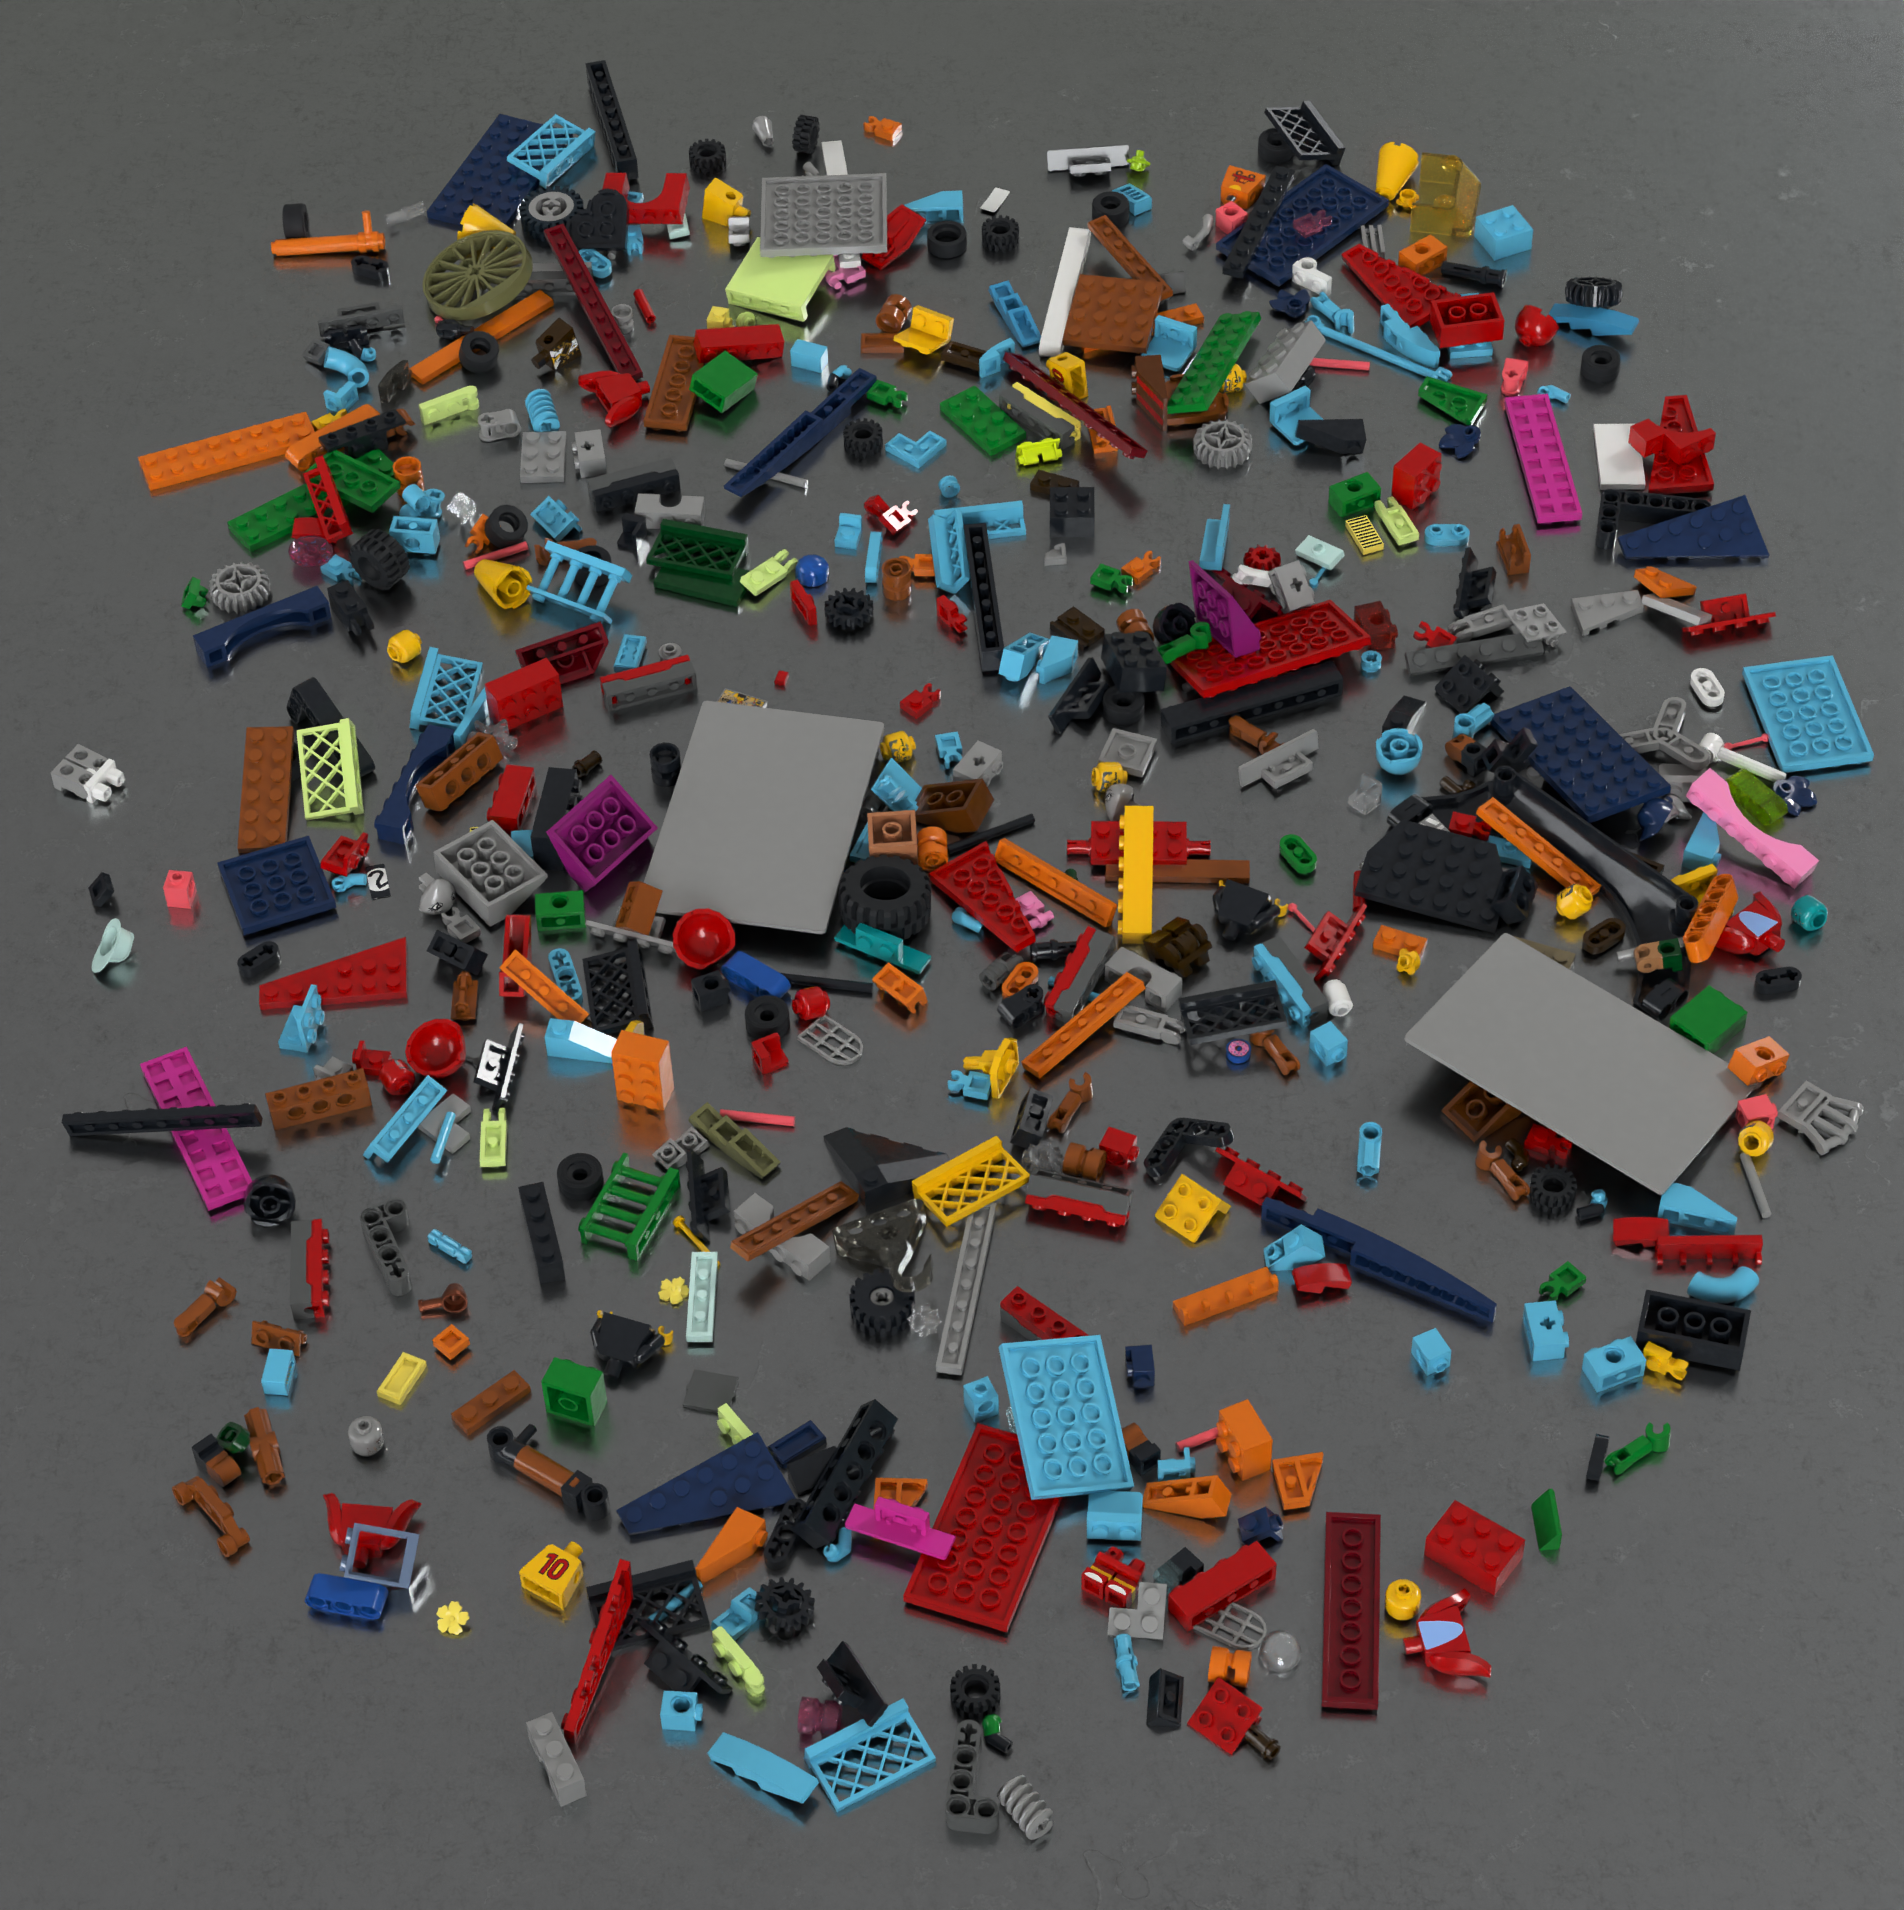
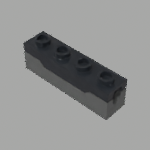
M671 457L587 479L589 497L596 512L637 502L638 493L659 494L661 496L681 490L679 473Z

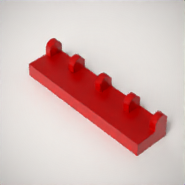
M1762 1235L1658 1236L1655 1248L1657 1266H1663V1260L1679 1259L1680 1266H1686V1259H1705L1706 1265L1711 1266L1713 1259H1731L1732 1265H1738L1739 1259H1755L1756 1265H1762L1761 1251L1763 1239Z

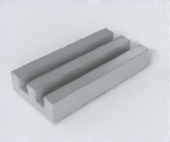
M1365 225L1360 226L1362 245L1368 248L1366 235L1370 234L1371 248L1377 252L1374 235L1377 234L1380 250L1378 254L1380 257L1385 258L1382 226L1377 225V228H1373V225H1369L1368 229H1365Z

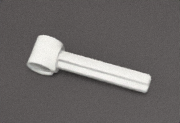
M1715 733L1705 734L1699 743V746L1709 752V764L1712 762L1716 763L1719 759L1772 782L1786 779V773L1724 748L1723 740Z

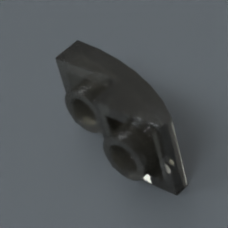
M402 360L396 364L380 381L378 385L380 402L389 404L396 391H404L407 382L411 381L412 371L409 369L408 360Z

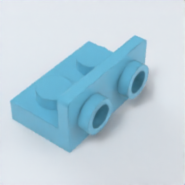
M550 496L530 514L557 542H560L574 527L579 532L582 530L577 524L580 520L571 511L567 514L565 511L568 508L559 499L555 502Z

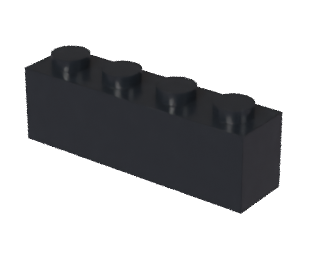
M544 1182L520 1186L518 1189L521 1207L540 1285L565 1280L563 1260Z

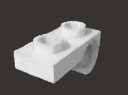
M1305 257L1293 264V282L1317 294L1324 292L1327 296L1331 294L1332 277L1317 270L1316 260Z

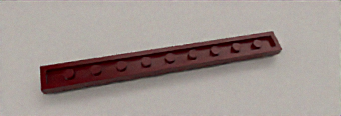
M564 223L545 229L544 235L616 372L631 374L634 380L643 378V372Z
M1005 352L1003 360L1009 364L1011 370L1020 372L1022 374L1021 377L1033 382V386L1036 389L1046 392L1048 398L1058 401V405L1061 408L1072 412L1071 416L1084 421V426L1096 430L1099 437L1109 440V444L1116 449L1122 450V454L1130 459H1135V457L1145 458L1148 450L1020 354Z

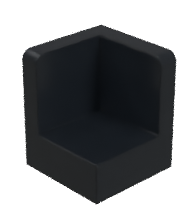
M624 513L622 517L623 532L617 541V546L638 551L647 535L646 517Z

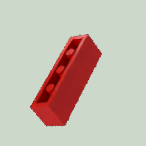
M779 324L699 329L695 331L693 346L699 363H709L724 351H727L738 360L781 358L785 341Z
M1258 1541L1249 1546L1244 1545L1236 1554L1227 1559L1219 1560L1214 1567L1206 1572H1199L1191 1581L1183 1586L1178 1585L1173 1588L1168 1594V1610L1182 1627L1189 1632L1194 1629L1195 1625H1200L1205 1622V1619H1210L1217 1615L1220 1610H1225L1232 1602H1238L1276 1579L1277 1563Z

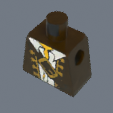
M558 318L536 340L535 343L539 353L531 361L537 369L546 364L551 369L558 370L580 357L582 354L573 327L561 318Z

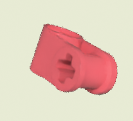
M1513 358L1505 359L1502 371V378L1504 379L1501 385L1502 394L1513 397L1520 393L1523 381L1526 379L1528 361Z

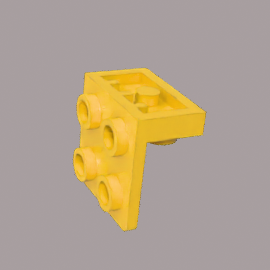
M916 305L913 307L911 326L895 335L893 341L900 343L903 347L917 349L922 354H930L949 343L954 318Z
M1181 1174L1155 1213V1217L1191 1242L1196 1243L1214 1214L1218 1210L1226 1214L1231 1205L1184 1174Z

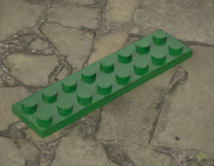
M1245 311L1240 314L1225 313L1219 316L1169 399L1167 414L1207 411L1261 321L1259 312Z
M374 449L356 458V460L394 478V463L380 449ZM305 483L228 521L227 524L228 529L252 553L292 533L295 518H318ZM321 491L317 499L325 501L328 496L327 492ZM341 498L343 507L351 503ZM327 508L323 516L332 513L333 509Z

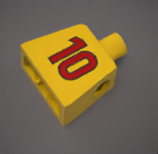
M1068 352L1047 360L1046 367L1049 369L1051 378L1079 399L1088 396L1085 361Z
M573 1541L564 1550L553 1544L547 1545L519 1571L521 1586L564 1610L583 1577L582 1562L578 1559L583 1553V1549Z

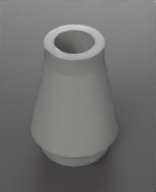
M766 116L756 117L753 120V131L764 146L772 145L774 139L771 120Z

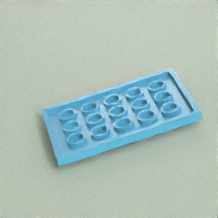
M1833 655L1743 667L1742 675L1764 731L1768 734V741L1780 771L1788 773L1873 761L1874 753Z
M1092 1335L1002 1343L998 1348L1031 1500L1131 1490L1134 1487L1101 1336Z

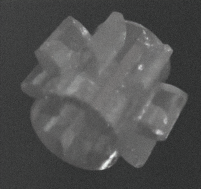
M929 1304L911 1309L913 1314L910 1318H907L911 1332H919V1337L937 1333L935 1327L941 1323L938 1309H930Z

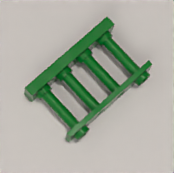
M623 1152L619 1161L614 1162L611 1175L586 1218L583 1217L579 1223L578 1231L581 1234L582 1244L587 1245L592 1234L599 1235L625 1244L628 1259L638 1261L681 1186L679 1170L669 1167L665 1176L662 1175L661 1177L630 1168L629 1156ZM625 1177L656 1186L657 1190L654 1195L648 1196L620 1186ZM614 1196L645 1205L646 1209L643 1214L637 1215L609 1205ZM603 1215H607L635 1224L636 1227L632 1233L626 1234L598 1224Z

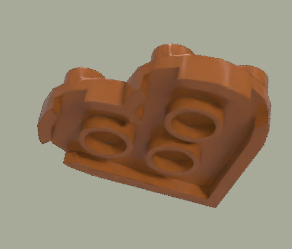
M1184 374L1172 375L1170 380L1165 382L1168 401ZM1218 392L1207 411L1167 414V426L1210 422V420L1217 421L1218 419L1223 421L1228 412L1229 398L1225 392L1223 394Z

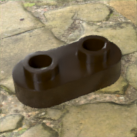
M1608 918L1586 931L1582 941L1584 950L1592 954H1599L1621 941L1625 936L1626 930L1624 922L1617 918Z

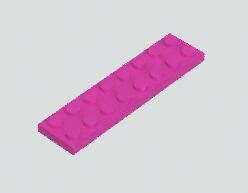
M1548 394L1505 397V409L1537 523L1582 520L1581 506Z
M187 1047L140 1064L142 1073L160 1109L215 1106ZM227 1128L171 1131L208 1211L244 1197L245 1191L252 1180Z

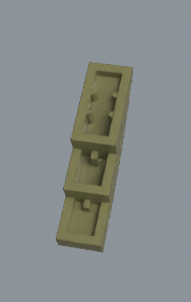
M708 1102L689 1117L688 1121L709 1141L761 1179L780 1165L781 1162L746 1127L742 1130L727 1115L722 1117Z

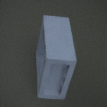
M354 1523L353 1528L348 1527L345 1544H350L348 1555L342 1554L339 1571L344 1572L345 1578L409 1589L419 1534ZM360 1531L407 1539L399 1580L352 1572Z

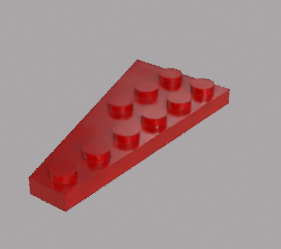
M1687 395L1665 396L1660 423L1661 427L1677 432H1698ZM1663 450L1655 454L1648 493L1665 495L1713 491L1714 481L1705 453L1680 465H1677Z
M987 841L929 873L932 883L1016 953L1036 942L1035 933L1026 916L1023 915L1018 901L1015 900L1013 891L1002 870L999 869L994 855L991 854Z
M406 937L259 986L260 1010L293 1008V1005L302 1006L311 984L317 985L318 994L321 995V1005L407 998Z

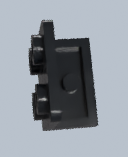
M1466 655L1435 686V691L1461 714H1467L1489 690L1497 698L1504 692L1499 686L1501 681L1493 673L1487 675L1484 672L1486 668L1477 659L1473 662Z

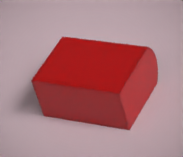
M779 670L774 680L775 685L785 686L789 678V672Z

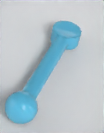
M1322 567L1315 578L1310 579V587L1315 588L1318 586V580L1326 568Z

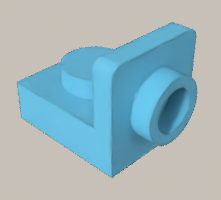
M348 381L337 393L329 390L323 393L326 407L335 412L342 409L348 411L359 400L356 383Z
M840 513L839 528L834 540L835 547L857 550L862 534L861 515Z
M1184 1447L1183 1460H1158V1482L1190 1478V1473H1195V1457H1190L1189 1447Z

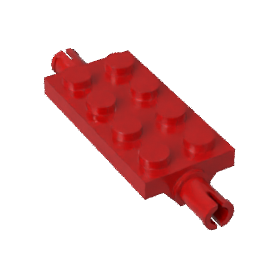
M1091 821V838L1089 840L1067 839V855L1088 854V857H1091V865L1119 864V857H1124V850H1119V836H1124V829H1120V821ZM1153 821V865H1187V857L1189 855L1210 856V840L1189 841V838H1187V822Z

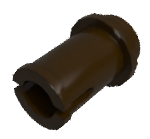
M593 750L582 760H576L572 769H577L578 777H586L590 770L602 763V757L597 751Z
M1257 1725L1251 1726L1250 1729L1254 1732L1252 1733L1247 1730L1244 1739L1261 1752L1263 1758H1269L1270 1760L1275 1758L1281 1749V1746L1278 1745V1740L1275 1738L1271 1739Z

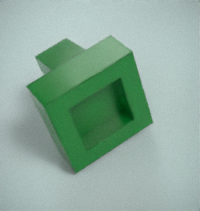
M195 577L190 579L183 592L182 607L190 609L192 605L204 607L208 589L200 585V579Z

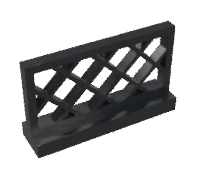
M1303 101L1301 107H1273L1265 109V115L1299 160H1329L1332 165H1340L1345 147L1311 101Z
M637 939L628 941L627 948L582 959L592 1029L601 1033L609 1034L624 1030L631 1021L635 1020L644 1022V1030L654 1028L643 955ZM626 957V960L620 967L613 964L616 959ZM599 963L603 965L597 973L590 970L589 967ZM609 968L616 971L610 979L603 976ZM622 974L629 977L623 985L616 982ZM598 980L606 983L600 991L592 988ZM611 987L619 989L613 997L606 995V992ZM624 993L632 995L626 1003L619 1001ZM601 998L608 1001L603 1009L595 1007ZM614 1005L621 1007L615 1016L608 1013ZM627 1011L635 1015L633 1019H621ZM603 1017L611 1020L608 1025L598 1027V1023Z
M1275 980L1178 998L1181 1020L1184 1023L1190 1045L1288 1027ZM1257 1011L1264 1013L1261 1017L1254 1015ZM1232 1016L1239 1018L1236 1022L1229 1020ZM1271 1016L1279 1018L1273 1021L1268 1020ZM1208 1020L1215 1022L1212 1026L1205 1025ZM1246 1021L1254 1023L1252 1025L1247 1026L1243 1025ZM1222 1025L1230 1027L1226 1030L1219 1029ZM1198 1030L1205 1032L1204 1034L1193 1036Z
M693 1559L632 1575L633 1598L638 1599L642 1603L636 1613L628 1610L627 1615L632 1617L626 1629L621 1628L620 1633L622 1635L616 1641L612 1651L657 1640L648 1631L639 1636L630 1632L636 1620L639 1622L647 1620L640 1616L646 1605L659 1610L654 1620H659L663 1612L676 1620L672 1627L667 1630L671 1635L710 1626ZM612 1581L586 1587L587 1599L596 1628L600 1620L597 1607L602 1606L606 1602ZM692 1583L694 1592L689 1599L676 1593L681 1585ZM662 1591L669 1595L663 1606L650 1600L654 1592ZM673 1597L685 1603L679 1615L666 1609V1606ZM691 1606L700 1611L702 1619L691 1622L683 1617Z

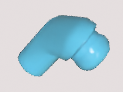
M1554 385L1541 386L1537 390V395L1548 394L1550 400L1557 399L1564 403H1567L1571 396L1570 393Z
M349 873L347 877L339 875L332 880L331 885L334 891L344 892L354 885H366L367 875L363 873Z

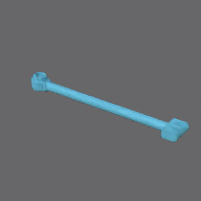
M1308 316L1307 321H1305L1312 320L1322 335L1424 377L1428 376L1447 382L1453 375L1450 370L1440 366L1436 371L1430 370L1324 326L1318 316Z

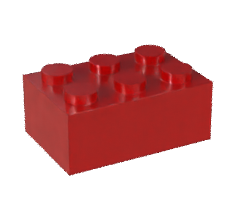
M1494 292L1431 300L1430 323L1440 348L1503 340L1505 320Z
M547 658L485 683L489 716L501 733L563 707L560 677Z
M1454 1500L1427 1535L1424 1556L1495 1596L1523 1558L1525 1539Z

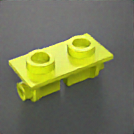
M1046 438L1041 442L1021 443L1017 446L1015 456L1018 457L1019 465L1023 464V466L1039 463L1038 455L1042 456L1043 462L1058 460L1059 457H1062V451L1059 448L1060 438Z

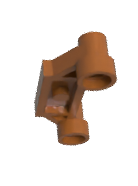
M196 1476L185 1483L182 1481L172 1487L176 1500L182 1506L195 1499L224 1533V1535L217 1538V1545L225 1557L238 1552L239 1547L250 1542L246 1530L242 1527L238 1528L233 1518L234 1512L227 1502L223 1503L213 1485L208 1486L202 1478Z

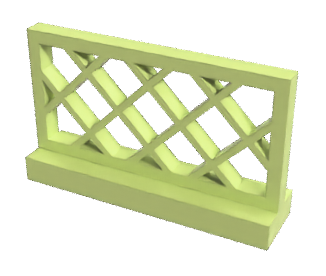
M346 718L340 719V723L296 730L305 819L313 820L352 812L355 815L363 814L357 740L353 722ZM338 730L339 737L333 744L324 739L330 731ZM313 734L318 739L311 748H308L304 745L303 736ZM322 741L330 746L323 757L314 752ZM334 750L341 755V759L335 766L326 761ZM312 754L320 759L313 770L306 767V761ZM324 763L332 768V771L325 779L316 774ZM338 772L343 776V781L338 788H335L329 781ZM314 776L322 781L315 792L308 788V783ZM326 785L335 791L327 802L318 796ZM340 794L345 798L346 807L335 808L331 804ZM316 798L324 803L319 812L311 813L310 806Z

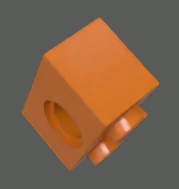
M1430 234L1399 251L1398 266L1401 268L1406 267L1424 276L1441 267L1443 261L1447 260L1448 247Z
M1768 1036L1736 1048L1727 1068L1749 1086L1757 1082L1761 1083L1770 1077L1781 1075L1786 1069V1062L1790 1054Z

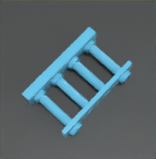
M548 540L545 549L551 554V560L538 588L527 585L526 588L532 594V598L541 603L547 600L590 616L589 619L595 623L601 621V623L611 624L613 620L605 614V610L613 592L621 581L630 583L633 575L626 568ZM563 559L569 561L571 566L558 595L546 592L559 562H562ZM582 567L588 568L590 573L577 602L566 599L578 570L582 569ZM604 574L608 576L609 581L596 610L585 606L598 576Z

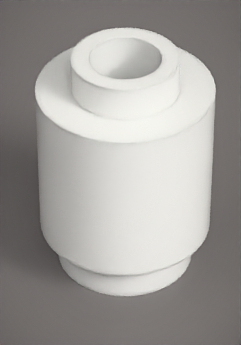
M1337 979L1330 980L1324 984L1322 993L1329 1001L1328 1010L1330 1014L1339 1017L1348 1014L1353 1007V1003L1345 984Z

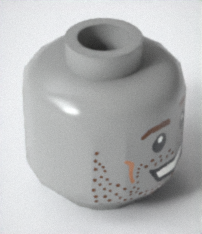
M362 1416L352 1421L349 1425L348 1438L351 1449L356 1454L369 1456L377 1453L382 1448L384 1435L381 1423L376 1418Z

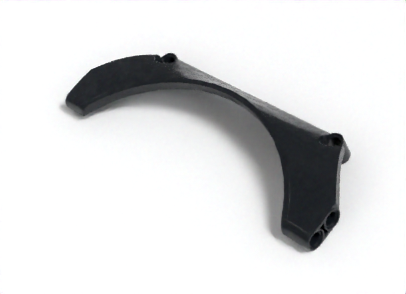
M1509 766L1498 767L1494 773V781L1467 791L1429 797H1420L1417 794H1413L1396 806L1387 817V823L1394 828L1403 819L1419 823L1433 814L1449 829L1453 811L1477 816L1476 822L1484 821L1476 815V812L1481 805L1494 797L1601 885L1599 891L1610 901L1621 916L1635 948L1646 943L1683 937L1698 908V900L1694 896L1674 884ZM1491 828V831H1488L1491 836L1504 838L1493 828ZM1472 835V838L1480 840L1477 836ZM1685 947L1680 948L1682 971L1673 972L1672 968L1656 969L1649 973L1638 971V984L1633 1003L1658 1021L1664 1020L1688 999L1691 962L1688 959Z

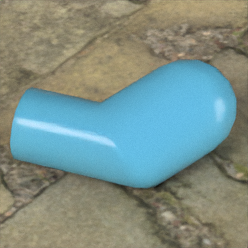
M957 907L952 912L951 917L954 923L979 933L983 924L968 915L964 908Z
M845 1527L840 1528L838 1543L836 1545L830 1544V1547L826 1546L824 1548L823 1554L828 1561L838 1562L851 1552L852 1530Z

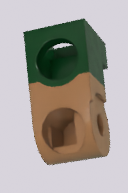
M1678 938L1642 944L1634 950L1637 970L1642 973L1665 968H1672L1673 972L1683 970Z

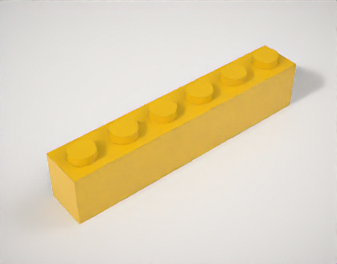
M1125 806V815H1120V829H1124V836H1119V850H1124V857H1119V871H1124L1123 878H1119L1118 892H1123V899H1118V913H1123V920H1118V935H1122V944H1144L1143 940L1152 934L1154 806Z

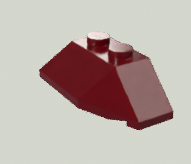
M600 621L517 649L515 653L521 668L547 658L558 672L560 684L563 685L594 674L609 641Z

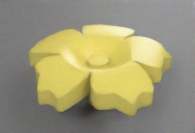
M679 1277L677 1279L674 1278L672 1282L668 1279L661 1281V1291L658 1292V1295L665 1302L671 1301V1304H678L683 1301V1298L689 1296V1288L685 1285V1279Z
M451 1601L449 1607L444 1605L438 1608L436 1615L443 1618L437 1621L438 1629L443 1633L448 1630L450 1634L459 1635V1633L463 1632L461 1625H466L470 1619L469 1613L461 1612L463 1607L458 1601Z

